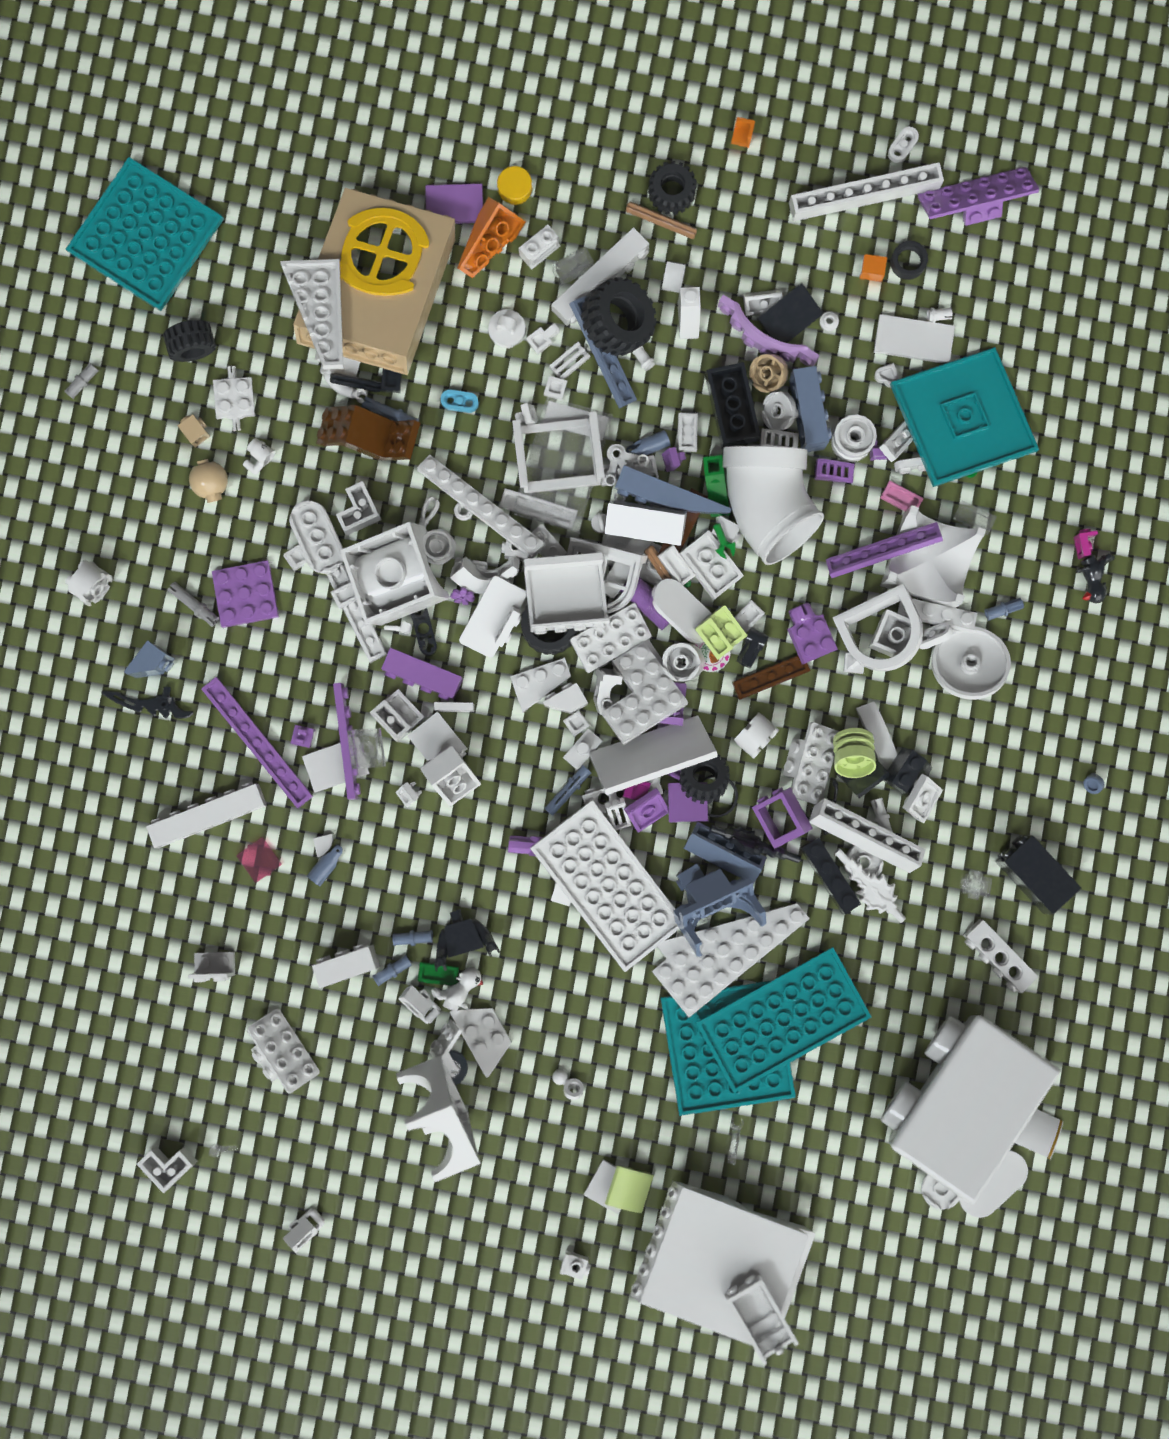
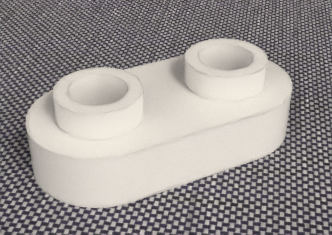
M906 127L897 136L888 151V157L891 161L900 163L911 152L919 138L918 131L915 128ZM905 137H909L911 141H907ZM894 152H899L900 156H896Z
M921 457L900 460L894 463L895 471L900 474L910 473L914 469H918L919 472L926 471Z
M943 622L923 630L922 642L919 648L928 649L948 641L953 634V629L948 623Z

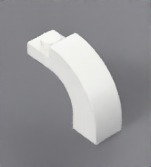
M513 556L497 569L484 570L474 565L465 557L452 567L450 578L468 591L484 594L489 582L495 575L511 582V578L519 572L520 560Z

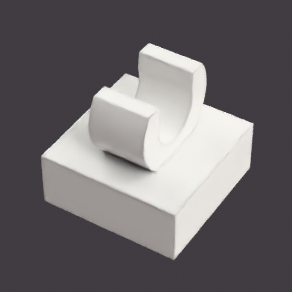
M529 403L520 405L522 412L515 414L516 420H520V423L525 422L528 425L539 424L534 405Z
M407 782L395 792L407 808L422 793L421 790L415 792L412 789L416 784L415 782L410 784Z

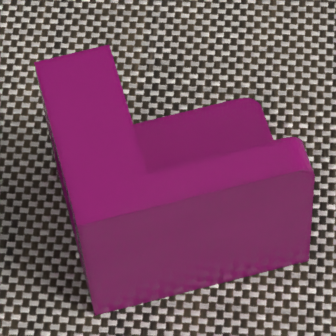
M643 782L625 788L623 797L637 801L649 792L651 783Z

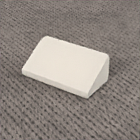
M771 290L743 294L745 315L762 314L783 297L782 291Z

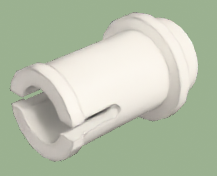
M951 307L927 310L928 322L935 323L938 320L952 319Z
M643 346L632 352L640 362L641 368L645 369V371L655 365L654 359L650 358Z

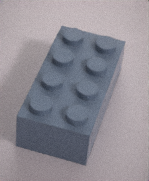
M816 366L793 369L789 379L792 398L798 409L796 423L801 449H807V452L825 450L829 439L832 438L830 427L827 428L826 424L828 411L823 407L825 395L824 391L820 390L819 385L822 382L820 371L817 372Z

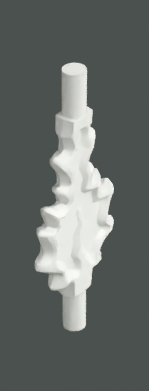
M840 848L835 851L834 854L844 863L846 871L851 873L848 879L856 881L858 883L857 886L862 888L856 894L862 896L859 898V901L866 903V910L878 909L879 914L886 911L902 923L906 917L897 909L895 904L898 897L894 895L895 883L889 885L884 874L880 878H877L875 873L870 876L869 872H864L861 863L857 864Z

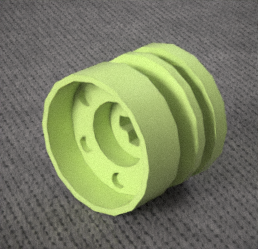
M849 728L838 732L834 736V767L839 775L847 778H860L871 774L875 770L874 737L871 732L862 728Z

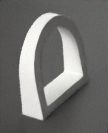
M904 584L833 617L849 653L858 663L871 670L891 671L900 668L915 656L922 642V621ZM902 601L911 622V635L906 647L898 655L883 660L873 659L862 654L854 641L849 625Z

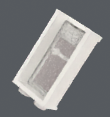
M752 1275L741 1286L730 1288L724 1296L760 1360L765 1365L767 1364L765 1358L773 1353L781 1355L784 1352L783 1347L791 1342L795 1346L799 1343L760 1275L756 1277Z

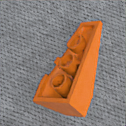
M488 197L477 216L457 268L473 278L489 263V260L496 253L499 254L503 251L502 248L508 242L516 239L526 221L499 202Z

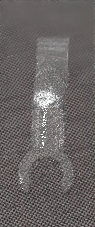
M734 1117L730 1122L732 1139L727 1158L728 1163L736 1164L740 1130L744 1125L743 1119L740 1122V1126L734 1124Z

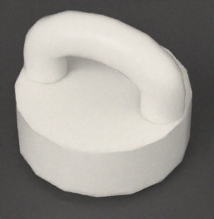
M598 513L592 518L591 525L595 532H605L607 515Z

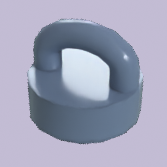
M1091 773L1083 782L1084 788L1091 794H1098L1105 786L1102 777L1096 773Z

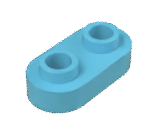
M446 390L440 398L442 406L447 410L472 413L479 406L477 396L470 392ZM449 398L454 399V402L449 404L447 403V400ZM468 401L473 402L472 406H466V403Z

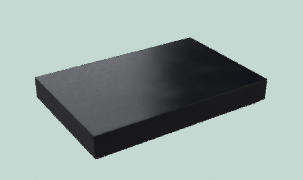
M800 283L756 319L769 337L788 343L824 313L803 283Z

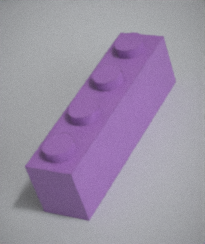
M392 648L389 649L381 668L385 672V676L395 679L397 676L403 679L402 683L412 687L414 684L421 686L420 690L429 694L432 691L439 694V698L446 701L455 699L463 680L461 676Z

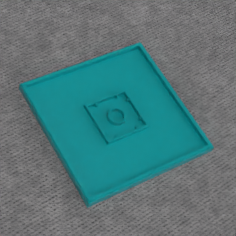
M996 347L890 383L933 487L1035 453L1039 450Z

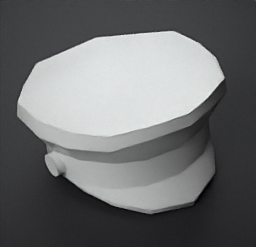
M434 529L424 535L423 545L429 563L443 565L454 557L456 542L446 530Z

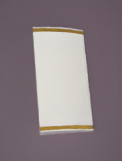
M1036 1109L1014 1143L1051 1159L1064 1121Z

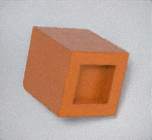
M737 117L731 144L749 148L755 121Z
M865 254L859 278L882 282L885 276L887 257Z

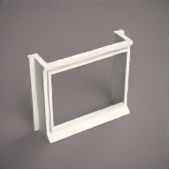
M589 412V418L523 426H521L520 420L512 421L520 488H524V494L598 486L601 484V479H605L597 412ZM589 427L594 475L528 482L522 434Z

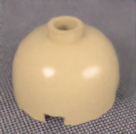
M771 353L755 358L750 365L749 371L750 378L752 377L754 382L752 383L753 386L765 393L777 391L784 386L789 373L784 359L779 355Z

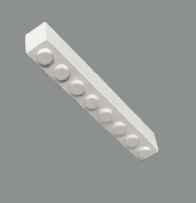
M934 163L791 195L789 207L794 222L924 193L928 190L940 189L944 179L940 163Z

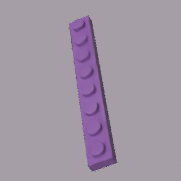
M215 677L201 690L296 808L299 809L314 797L218 677Z

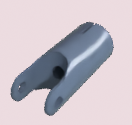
M662 430L628 446L626 452L647 456L669 447L670 441L665 430Z
M337 845L331 852L323 855L307 877L316 885L321 886L336 868L338 858L343 852L342 847Z

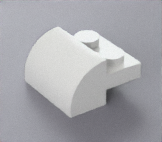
M399 689L370 712L396 742L408 735L424 719V716Z

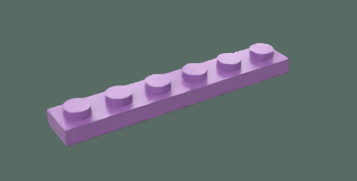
M934 522L828 558L826 563L831 578L941 542L943 538L938 523Z
M334 683L347 799L355 800L361 794L360 784L356 783L358 766L354 764L353 756H356L355 745L351 743V737L354 734L353 727L349 725L348 719L351 717L350 706H347L346 703L349 693L348 688L344 687V684Z

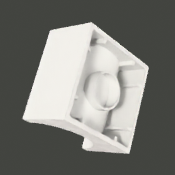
M408 522L340 550L365 624L382 626L450 599L448 591L440 586L427 561L423 545V537L425 534H428L425 526Z

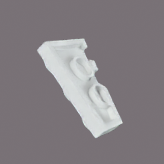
M565 658L510 676L522 713L571 677Z

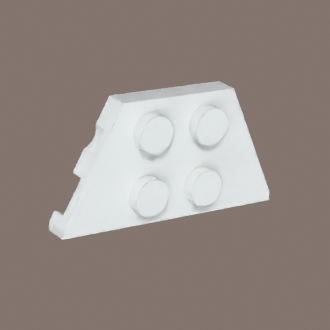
M493 1008L451 1010V1016L462 1031L461 1034L482 1072L488 1078L512 1041Z

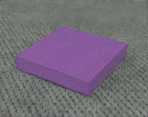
M668 783L670 823L708 822L707 801H704V804H700V801L696 800L695 803L692 801V797L687 798L685 796L686 791L682 792L680 783Z
M655 788L626 807L624 811L636 831L640 832L668 814L669 808L658 789Z

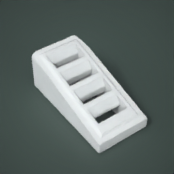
M761 429L760 447L798 448L799 433ZM767 436H771L770 444H767ZM774 437H778L777 445H774ZM782 437H785V446H781ZM789 438H793L792 447H789Z

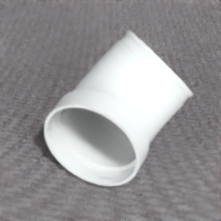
M757 446L723 447V467L727 468L728 495L738 527L754 552L762 558L764 564H775L801 547L816 532L824 519V514L817 509V506L809 497L803 482V470H807V449Z

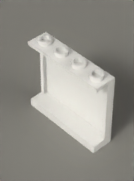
M602 553L524 559L523 566L530 632L545 634L549 630H555V632L560 633L572 628L575 631H582L586 627L603 629L609 624L610 619L607 614L602 570Z

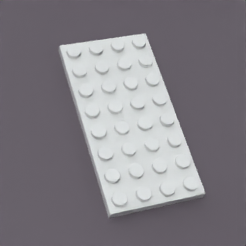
M590 800L530 847L537 859L624 972L680 929L674 919L673 910L675 908L593 800Z

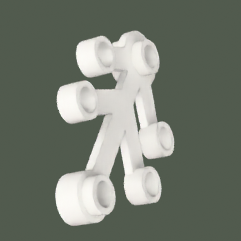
M619 444L611 445L607 450L610 466L604 483L607 486L615 484L616 478L614 475L617 465H619L621 470L624 465L629 467L625 460L637 462L638 465L645 466L649 462L648 456L627 453L625 448ZM614 450H618L620 452L619 457L613 456ZM640 457L646 458L645 464L639 462ZM635 469V470L640 471V472H642V473H645V474H647V475H650L651 473H654V474L656 475V478H657V479L659 478L658 473L655 472V471L647 472V471ZM607 477L613 478L612 484L607 483ZM617 492L614 494V499H615V500H617V498H616V496H617V494H618Z

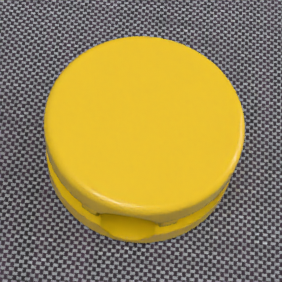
M510 166L499 174L497 187L501 199L511 205H519L529 199L532 193V179L524 168Z

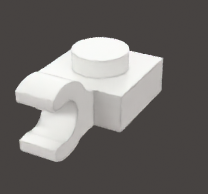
M555 323L545 331L540 327L529 335L526 341L538 355L553 344L550 338L560 333L559 328Z

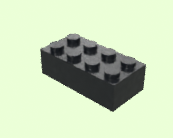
M744 362L706 370L705 379L721 449L723 447H733L759 441L761 434Z

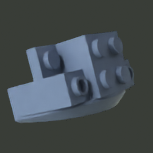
M721 869L710 872L706 876L687 884L688 904L681 905L673 910L676 924L697 957L702 956L699 945H702V942L694 929L700 919L724 908H738L749 913L761 927L766 924V911L754 895L751 879L747 878L744 880L742 877L729 882Z

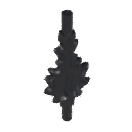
M715 825L710 827L709 832L723 836V839L729 840V843L734 844L741 852L746 851L751 855L755 854L757 856L765 853L772 858L776 856L779 859H788L799 863L801 860V856L788 852L785 848L777 847L774 849L772 844L761 841V837L756 836L755 831L745 830L742 826L737 829L734 827L723 829Z

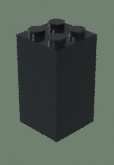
M1033 835L1018 836L1012 841L1013 846L1009 850L1004 849L998 854L997 857L999 859L996 863L1043 914L1054 915L1081 887Z

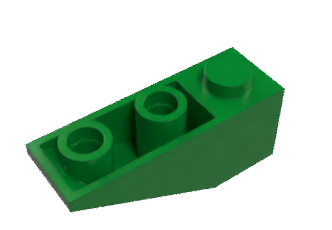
M723 455L703 457L708 499L729 507ZM730 513L711 514V518L720 516H730Z

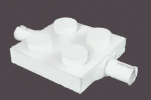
M228 366V378L213 380L216 418L232 420L233 431H240V419L255 416L252 378L236 377V367L232 366L231 373V366Z

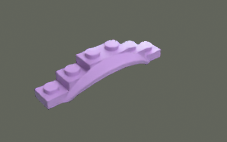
M722 295L718 307L725 315H732L730 324H732L731 326L735 330L744 332L742 340H744L745 345L750 348L755 347L761 355L778 353L787 362L791 361L794 363L798 357L807 366L815 365L820 356L805 345L784 343L764 334L747 319L739 303Z

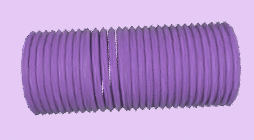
M639 577L636 591L630 601L635 603L637 608L656 627L663 630L669 625V622L654 608L653 588L651 589Z

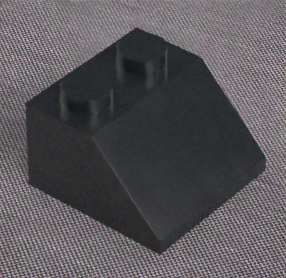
M902 747L887 770L890 776L883 781L908 797L914 788L916 780L919 779L921 774L928 776L932 767L925 758L914 750Z

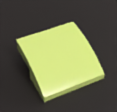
M725 605L717 609L695 628L717 660L747 637V634Z
M617 1165L605 1204L627 1211L642 1213L654 1175L649 1172L637 1171L630 1167Z

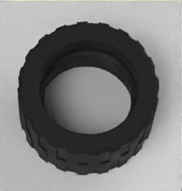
M528 604L521 615V630L525 641L535 651L545 655H556L572 646L570 639L579 632L575 631L574 628L567 629L566 634L560 640L544 642L537 638L534 632H530Z

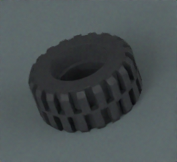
M615 277L614 279L606 280L585 297V302L581 308L584 311L581 313V321H584L583 329L587 331L588 339H592L593 345L597 348H602V352L610 353L613 356H624L647 343L655 331L656 318H654V315H656V310L652 306L653 301L651 298H648L647 291L640 288L641 285L636 282L632 283L630 279ZM610 303L618 306L625 314L628 323L627 330L620 328L614 322L610 313Z

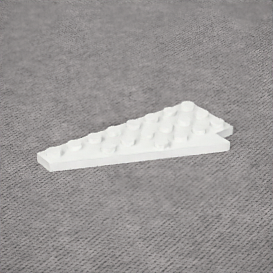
M793 904L766 912V924L762 927L751 916L697 931L695 933L702 942V945H699L702 953L700 957L696 956L684 935L665 940L657 948L665 956L666 960L657 966L652 973L685 1014L691 1017L810 918L798 904Z

